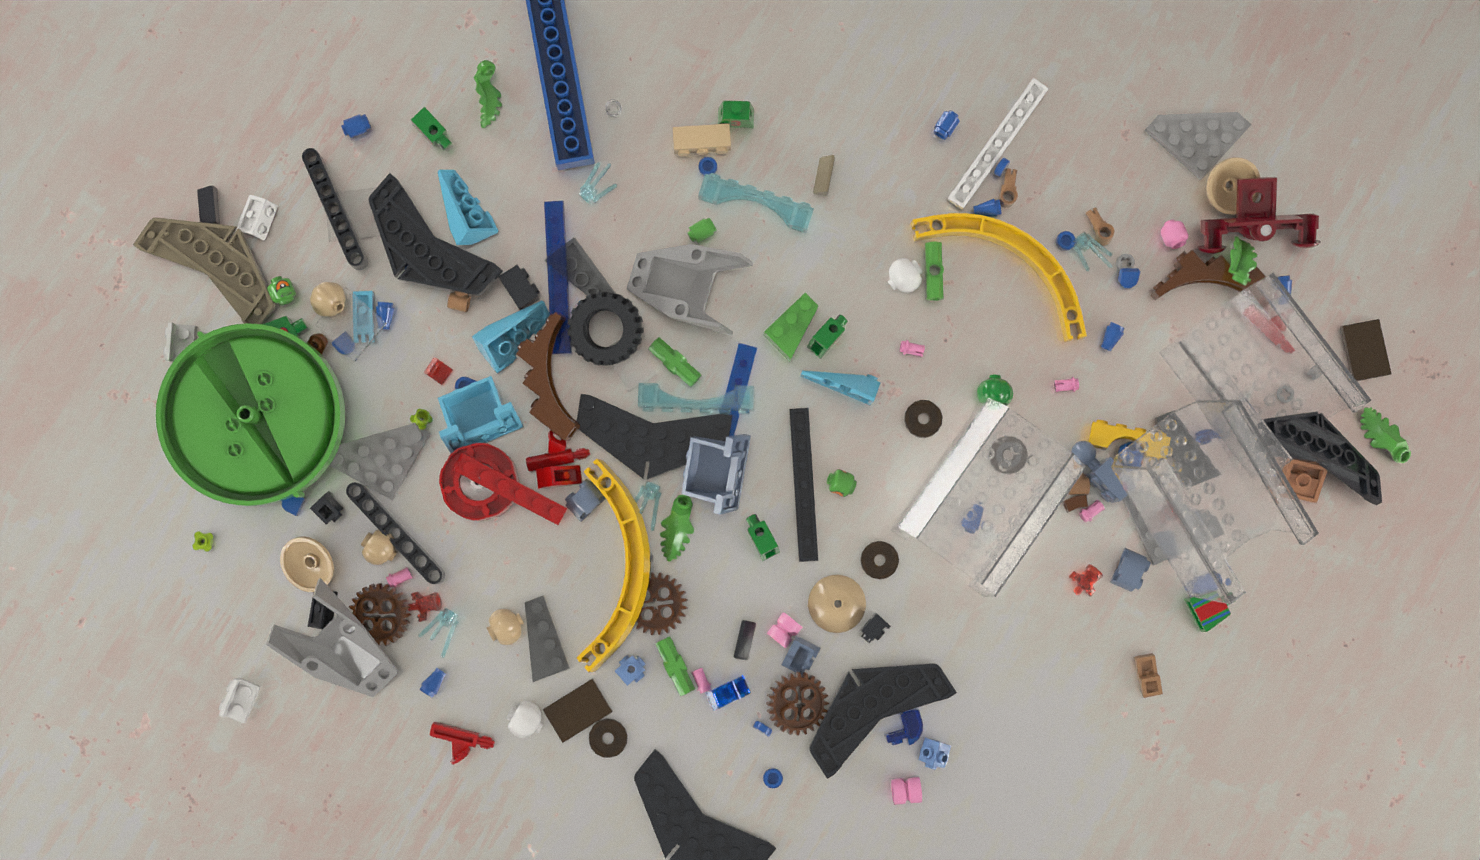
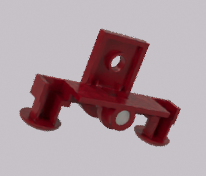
M1277 177L1237 179L1236 218L1201 220V234L1204 235V245L1197 246V248L1203 253L1216 254L1223 252L1227 247L1222 245V234L1238 232L1247 239L1264 242L1270 240L1275 235L1276 230L1279 229L1298 230V240H1292V245L1298 248H1313L1321 243L1320 240H1316L1317 229H1319V215L1313 213L1276 216ZM1259 192L1261 194L1260 200L1253 202V194Z

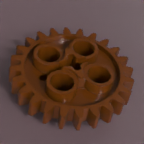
M659 572L657 578L655 573H651L647 588L650 592V598L644 601V604L655 603L656 600L660 602L673 600V604L658 605L657 608L654 606L642 608L636 621L638 623L636 629L639 630L644 627L643 633H647L650 629L651 635H654L656 630L658 635H662L663 630L666 633H670L669 627L676 630V622L682 624L679 617H686L682 610L688 609L687 606L683 605L688 599L682 598L686 591H680V588L683 586L682 584L675 585L677 579L674 578L669 581L670 575L668 574L663 579V573ZM668 588L669 596L664 599L661 597V590ZM666 607H670L672 610V614L668 618L663 615V610ZM648 609L653 613L650 620L644 618V613Z
M378 583L376 586L371 584L369 588L367 586L363 587V592H357V597L351 599L355 604L349 606L353 610L352 614L366 628L379 647L383 643L387 646L390 644V641L394 643L397 641V638H402L403 634L401 632L408 630L404 625L410 624V621L406 620V618L411 616L410 613H406L410 606L404 605L407 598H400L403 593L396 594V587L389 590L390 585L386 584L383 587L382 583ZM368 600L373 604L372 609L368 607ZM387 601L392 605L391 610L386 607ZM377 612H378V614L394 613V614H396V616H390V615H386V616H384V617H381L380 615L364 616V613H366V614H374V613H377ZM368 620L372 621L373 628L368 626ZM387 620L390 621L392 624L391 629H389L386 625Z
M796 671L795 677L789 672L788 678L782 675V682L775 681L777 687H770L773 694H767L771 698V701L766 702L768 706H771L767 713L773 714L769 719L776 721L774 725L776 727L781 726L780 730L782 732H785L787 729L789 735L794 731L799 736L801 730L806 735L807 728L814 731V724L820 726L818 720H823L822 713L828 711L824 708L825 705H829V702L824 700L828 697V694L822 693L826 688L819 686L821 681L815 680V676L810 675L808 678V673L806 672L801 676V673ZM791 689L792 695L789 698H785V692ZM810 689L809 697L804 698V692ZM809 708V709H810V714H809V716L804 717V716H803L804 711ZM791 709V715L785 718V711Z

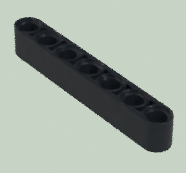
M307 148L302 153V160L346 260L354 269L363 270L368 264V259L327 166L316 149ZM317 156L315 161L309 162L310 157ZM324 172L322 178L316 179L319 173ZM327 189H331V193L324 196V192ZM334 206H339L338 211L331 213V209ZM345 222L346 227L339 230V225ZM350 239H354V243L351 246L347 247V241ZM361 256V261L354 264L355 257Z
M350 483L346 488V494L350 500L385 536L387 534L389 536L393 529L398 528L400 536L396 539L390 537L393 546L430 584L442 583L445 579V572L363 484ZM356 486H359L361 492L355 497L352 491ZM372 500L374 507L368 511L365 505L367 501ZM385 514L387 521L381 525L378 519L380 515ZM408 542L413 544V550L410 553L405 551V545ZM421 556H424L427 561L423 567L418 565V559ZM434 570H437L440 574L437 581H433L431 578V573Z

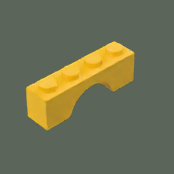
M1097 420L1091 424L1088 442L1093 444L1095 448L1106 450L1116 440L1129 439L1136 442L1143 449L1144 458L1161 462L1166 460L1170 437H1166V433L1154 431V434L1147 433L1146 429L1135 427V430L1127 429V425L1118 423L1115 426L1108 425V422L1104 420Z

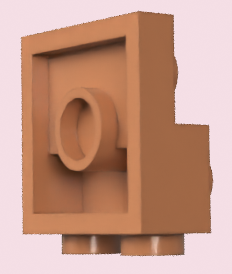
M1286 458L1282 469L1283 477L1278 489L1279 495L1317 503L1327 470L1316 462Z

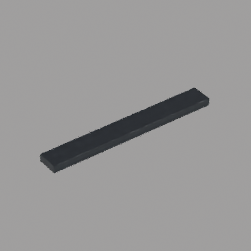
M809 408L789 409L799 562L818 561Z

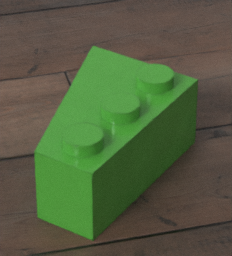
M806 292L764 331V336L789 362L818 309V305Z

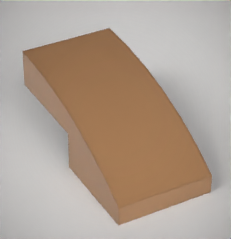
M1151 653L1135 656L1136 672L1143 698L1163 694L1155 655Z

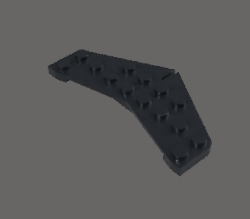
M391 173L386 176L369 196V204L394 277L398 280L480 296L503 272L495 263L435 237L399 180Z
M581 394L577 422L580 424L579 430L643 479L646 461L649 462L648 480L685 466L687 463L686 453L689 450L691 437H702L726 442V437L730 436L732 415L716 414L652 423L596 397Z
M1318 411L1266 418L1257 424L1259 453L1267 456L1316 462L1362 496L1364 500L1376 506L1382 503L1381 482L1378 471L1322 413L1318 414Z
M932 663L851 669L859 680L860 686L857 685L848 671L809 745V751L825 777L828 779L837 773L842 764L881 719L948 699L956 694V690L941 667Z
M654 749L635 773V784L665 858L676 845H679V847L669 860H768L776 850V847L769 841L753 836L702 813L663 754L658 750Z

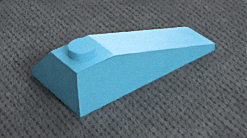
M438 170L448 224L456 244L473 245L497 234L498 229L492 216L488 211L484 212L479 205L480 201L478 198H473L468 192L469 187L455 170Z
M539 301L486 326L473 335L472 338L483 357L494 371L499 373L514 362L517 358L516 353L518 352L519 344L523 340L530 339L533 334H537L546 323L550 313L544 301Z
M802 370L800 377L867 405H871L874 402L881 383L877 381V377L869 374L864 376Z

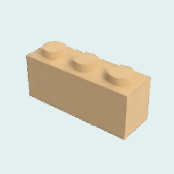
M729 124L673 127L674 154L689 156L690 153L707 155L708 152L725 154L727 151H731Z

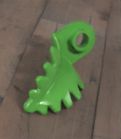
M488 60L478 64L477 72L473 77L476 82L475 90L481 95L479 103L483 105L480 110L483 113L480 116L482 128L491 125L490 121L496 120L494 115L500 114L496 107H502V103L497 99L501 97V93L490 82L496 67L493 62Z
M1235 236L1233 243L1235 249L1230 251L1231 266L1228 272L1234 275L1232 277L1234 281L1246 286L1251 281L1248 278L1250 275L1248 272L1257 267V263L1253 260L1257 257V253L1253 252L1255 248L1250 243Z
M1365 407L1364 413L1361 415L1364 418L1360 420L1361 423H1365L1361 426V429L1368 430L1364 437L1368 439L1373 438L1371 442L1373 448L1387 449L1393 461L1397 463L1407 462L1411 456V451L1407 441L1400 436L1399 427L1395 424L1389 426V419L1387 417L1381 420L1382 415L1380 412L1377 413L1375 409L1372 410V407Z
M679 495L674 500L671 514L661 522V526L666 528L665 531L660 533V537L666 539L660 543L661 546H665L661 551L665 552L663 556L669 562L672 559H677L676 555L681 556L679 550L685 551L682 543H690V539L686 534L694 532V528L689 520L693 503L687 495Z

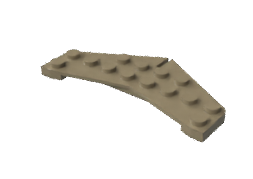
M155 217L147 223L133 244L141 251L205 273L241 317V321L244 324H264L275 309V303L272 301L267 290L268 286L241 229H237L236 226Z

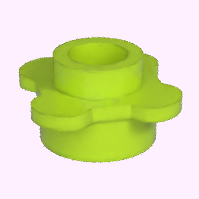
M417 409L416 414L411 415L410 421L415 423L419 429L424 430L426 425L433 421V418L427 410Z
M200 531L195 532L193 549H203L209 552L212 549L213 534H203Z

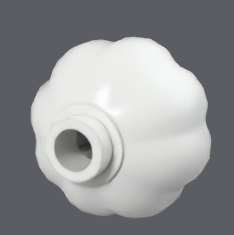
M908 258L898 259L890 266V280H888V283L893 290L898 289L905 293L913 292L922 282L920 274L923 271L915 260L910 262Z
M530 701L520 702L518 707L513 705L506 719L510 720L508 724L510 732L519 738L529 737L534 732L539 733L543 725L539 707Z

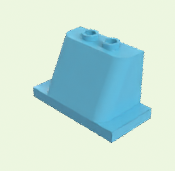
M492 376L438 397L448 427L439 431V434L450 453L467 445L489 442L524 427L511 402L503 404Z

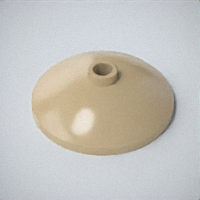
M1238 157L1228 158L1217 164L1211 171L1207 181L1206 190L1211 205L1221 213L1235 215L1237 179L1260 178L1256 166L1250 161ZM1259 192L1253 194V202L1257 200Z
M301 536L291 539L282 548L280 554L282 571L288 581L296 588L306 592H314L319 578L327 585L331 582L334 573L333 561L329 552L321 543L310 537Z
M831 575L821 579L814 585L809 594L808 609L813 621L820 628L833 633H842L851 630L861 621L866 609V599L863 590L853 579L843 575ZM836 600L841 601V606L839 608L835 607L834 602Z

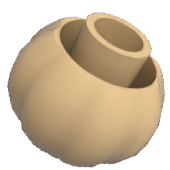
M323 282L313 289L310 302L313 310L318 315L333 317L344 309L346 295L339 284Z
M375 530L373 534L368 532L361 543V546L364 547L362 555L365 560L373 565H381L388 560L392 562L397 554L395 547L389 540L390 537L395 539L393 535L389 533V535L385 536L379 530Z
M498 609L491 614L488 620L490 626L487 627V630L492 640L498 639L502 645L515 643L520 638L521 625L524 624L519 613L515 615L509 609Z

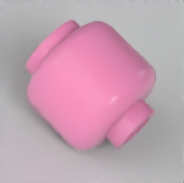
M1174 219L1164 223L1160 230L1162 239L1167 247L1178 249L1186 244L1188 232L1183 222L1175 221Z

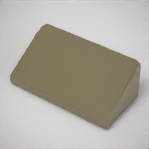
M835 155L824 156L819 159L813 189L814 194L822 196L828 194Z

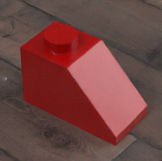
M580 465L550 466L536 469L538 489L579 485L582 483Z

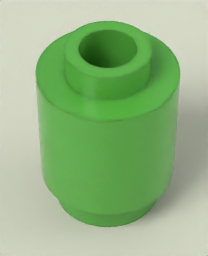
M703 218L688 227L689 232L687 234L692 242L696 241L699 244L714 235L713 232L717 230L710 218Z

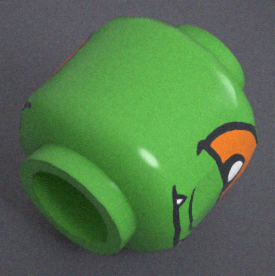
M275 277L271 279V284L267 287L275 304L283 306L294 301L296 291L289 278Z
M841 469L830 473L827 478L829 491L839 496L846 497L849 494L851 495L856 488L857 481L854 479V475Z

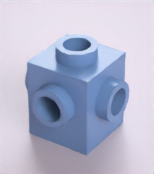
M626 655L618 662L621 666L615 670L617 675L628 686L633 680L637 683L645 676L643 672L646 670L644 668L646 663L640 656L635 657L632 655L629 657ZM629 666H634L635 671L630 672Z
M925 737L918 760L925 762V767L934 770L937 767L945 768L951 745Z

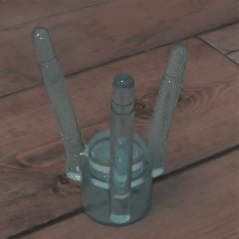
M598 162L585 184L580 188L581 191L578 194L587 203L590 204L591 201L596 203L599 198L617 187V184H613L596 195L598 191L594 187L611 167L610 163L601 171L593 183L589 184L600 166Z
M1082 232L1073 240L1076 244L1073 248L1078 253L1086 271L1090 269L1081 250L1085 252L1089 248L1109 268L1113 267L1093 244L1108 256H1112V253L1089 234Z
M646 481L645 486L642 485L634 500L637 503L643 495L644 501L639 510V513L642 514L648 500L653 501L655 498L651 521V531H654L659 499L662 493L659 492L660 486Z
M447 608L444 611L441 610L438 616L418 635L422 637L439 621V626L430 637L432 641L443 626L449 628L452 625L441 658L445 657L455 627L459 623L456 620L459 616Z

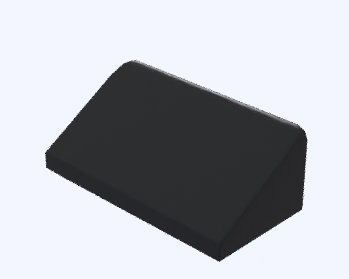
M211 185L197 189L200 222L220 224L217 188Z
M312 597L307 627L324 629L334 618V612Z
M741 621L733 655L734 658L748 660L756 627L755 622Z

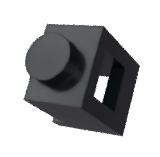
M330 491L325 493L310 507L326 525L331 520L335 523L343 515L341 511L344 509L333 498Z
M874 613L860 629L863 633L861 637L870 644L874 639L878 641L885 633L884 628L889 629L891 626L877 613Z

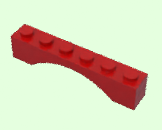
M461 453L452 469L556 525H559L567 510L566 507L463 453Z

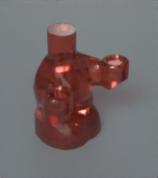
M1091 564L1087 565L1082 574L1073 571L1069 578H1072V581L1076 580L1078 584L1073 592L1079 596L1085 591L1091 597L1095 593L1094 584L1103 577V574Z
M419 592L411 593L412 600H415V603L408 604L410 606L408 610L419 611L420 614L417 615L418 622L426 621L428 612L441 610L442 601L437 592L426 596Z

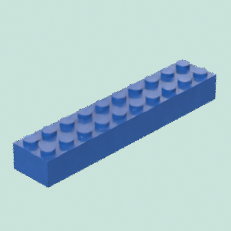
M526 0L556 167L558 170L595 164L565 0Z

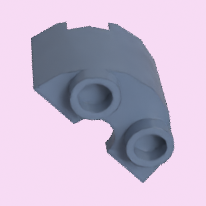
M588 479L579 485L581 489L576 494L572 492L565 498L567 502L565 506L580 522L606 499L593 482Z
M1124 548L1119 565L1110 583L1130 592L1134 589L1139 590L1143 584V579H1141L1143 573L1148 571L1151 562L1147 560V557Z
M796 636L781 665L795 673L796 671L800 672L802 676L805 669L810 670L814 662L811 658H816L821 648Z

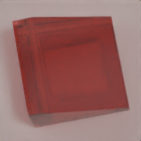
M434 357L424 373L443 385L453 369Z

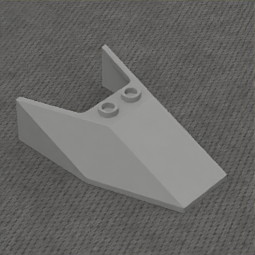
M693 244L641 252L636 255L627 290L670 318L732 335V330L705 313V307L717 272L753 266V262L741 253Z
M319 578L313 598L337 615L315 637L274 625L266 645L315 678L374 697L398 674V670L361 622L327 584Z

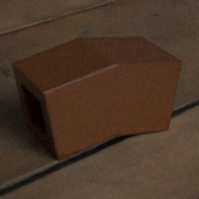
M1087 495L1073 496L1062 501L1066 512L1088 507Z

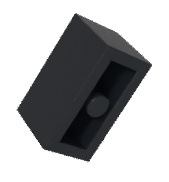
M517 264L498 276L519 310L529 307L540 300L537 295L540 291L534 283H529L527 278L530 276L524 267L520 269Z

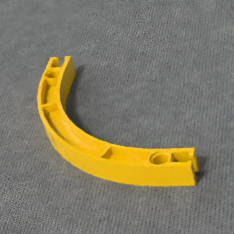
M949 213L912 220V230H915L916 226L926 225L928 231L920 234L919 231H915L913 236L914 242L945 236H968L991 241L1015 253L1039 275L1049 290L1056 305L1064 342H1069L1073 339V335L1071 336L1070 333L1071 325L1076 326L1078 332L1077 340L1087 336L1079 300L1070 279L1055 257L1026 232L1001 220L969 213ZM932 223H939L941 225V229L935 230L932 227ZM1067 312H1072L1075 316V319L1069 320L1067 318Z
M597 458L593 463L602 470L603 474L598 477L590 467L584 473L607 499L620 525L625 547V576L619 601L610 620L595 640L577 657L579 662L588 663L590 661L588 657L591 654L596 656V660L590 666L587 664L584 667L588 672H596L622 645L633 629L645 601L650 575L648 535L637 503L614 471L604 460ZM610 478L611 486L607 488L606 481ZM602 643L605 645L604 653L600 651V645Z

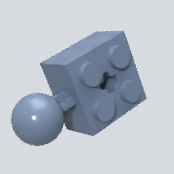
M1079 441L1072 447V459L1077 464L1087 465L1091 469L1086 474L1090 485L1093 488L1097 487L1102 492L1100 495L1106 502H1120L1137 487L1136 483L1112 457L1099 462L1095 458L1096 449L1090 442Z

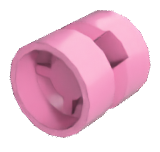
M783 612L777 619L778 624L773 625L767 634L784 648H787L792 642V636H796L803 627Z
M910 777L907 781H904L903 778L891 779L894 805L905 804L906 801L922 803V789L919 777Z

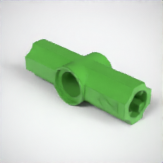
M942 242L925 243L927 300H943L944 268L942 265ZM935 267L938 269L939 274L932 275L929 269Z
M660 337L648 348L655 357L663 362L662 364L671 373L680 377L688 386L692 387L702 376L700 372L687 362L688 360L676 349L673 350Z
M669 636L655 643L664 661L663 665L667 674L672 678L680 696L695 690L687 672L686 664L681 654H678L671 637Z

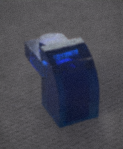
M742 675L711 689L706 693V696L713 711L747 696L751 692Z
M917 708L898 714L902 729L884 734L887 743L897 745L903 743V739H906L907 744L912 745L920 738L923 731V722Z

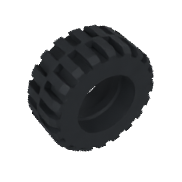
M612 292L590 294L584 300H580L577 303L578 306L571 311V319H568L570 328L567 330L568 336L571 337L569 342L572 347H575V352L579 356L584 357V360L587 362L605 366L618 364L630 358V355L636 352L637 346L641 344V335L644 332L641 323L643 322L642 316H639V310L632 304V301L620 294ZM600 311H611L618 315L622 321V337L615 345L610 347L597 345L589 334L590 320Z

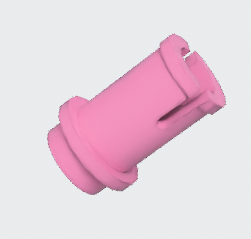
M909 340L901 342L900 352H903V355L907 353L920 357L923 356L922 353H924L925 345L910 343Z
M1071 377V379L1054 380L1055 392L1070 390L1075 392L1079 390L1078 378L1074 379V377Z
M1096 500L1086 509L1082 508L1079 515L1084 522H1091L1092 518L1105 510L1099 500Z
M408 567L394 574L389 573L386 579L391 588L393 586L397 587L398 584L408 579H412V575Z
M703 667L691 672L698 687L697 691H700V694L711 690V683H708Z

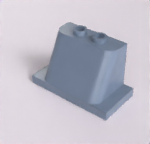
M751 435L726 437V442L702 437H691L689 450L686 453L687 463L683 472L684 481L681 494L715 503L713 513L721 515L737 511Z

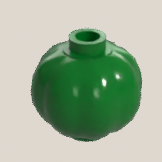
M990 375L989 379L981 382L978 386L977 397L980 403L987 407V410L1001 411L1003 407L1009 405L1012 401L1013 389L1006 380L1001 379V375Z

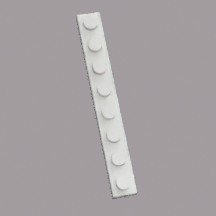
M1035 78L1032 79L949 195L948 201L961 210L964 209L1049 88Z

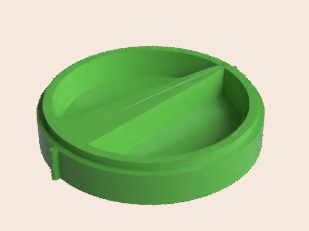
M246 323L225 326L209 333L199 331L197 333L199 338L188 345L167 370L158 393L156 428L162 450L175 472L193 489L223 503L253 506L276 503L293 496L295 498L304 497L303 491L318 480L333 461L343 437L345 404L339 381L326 359L309 343L298 336L272 326Z

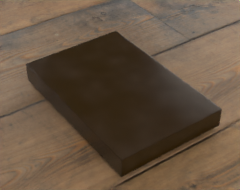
M1379 319L1340 327L1352 382L1392 374Z
M593 678L543 709L562 743L613 712Z

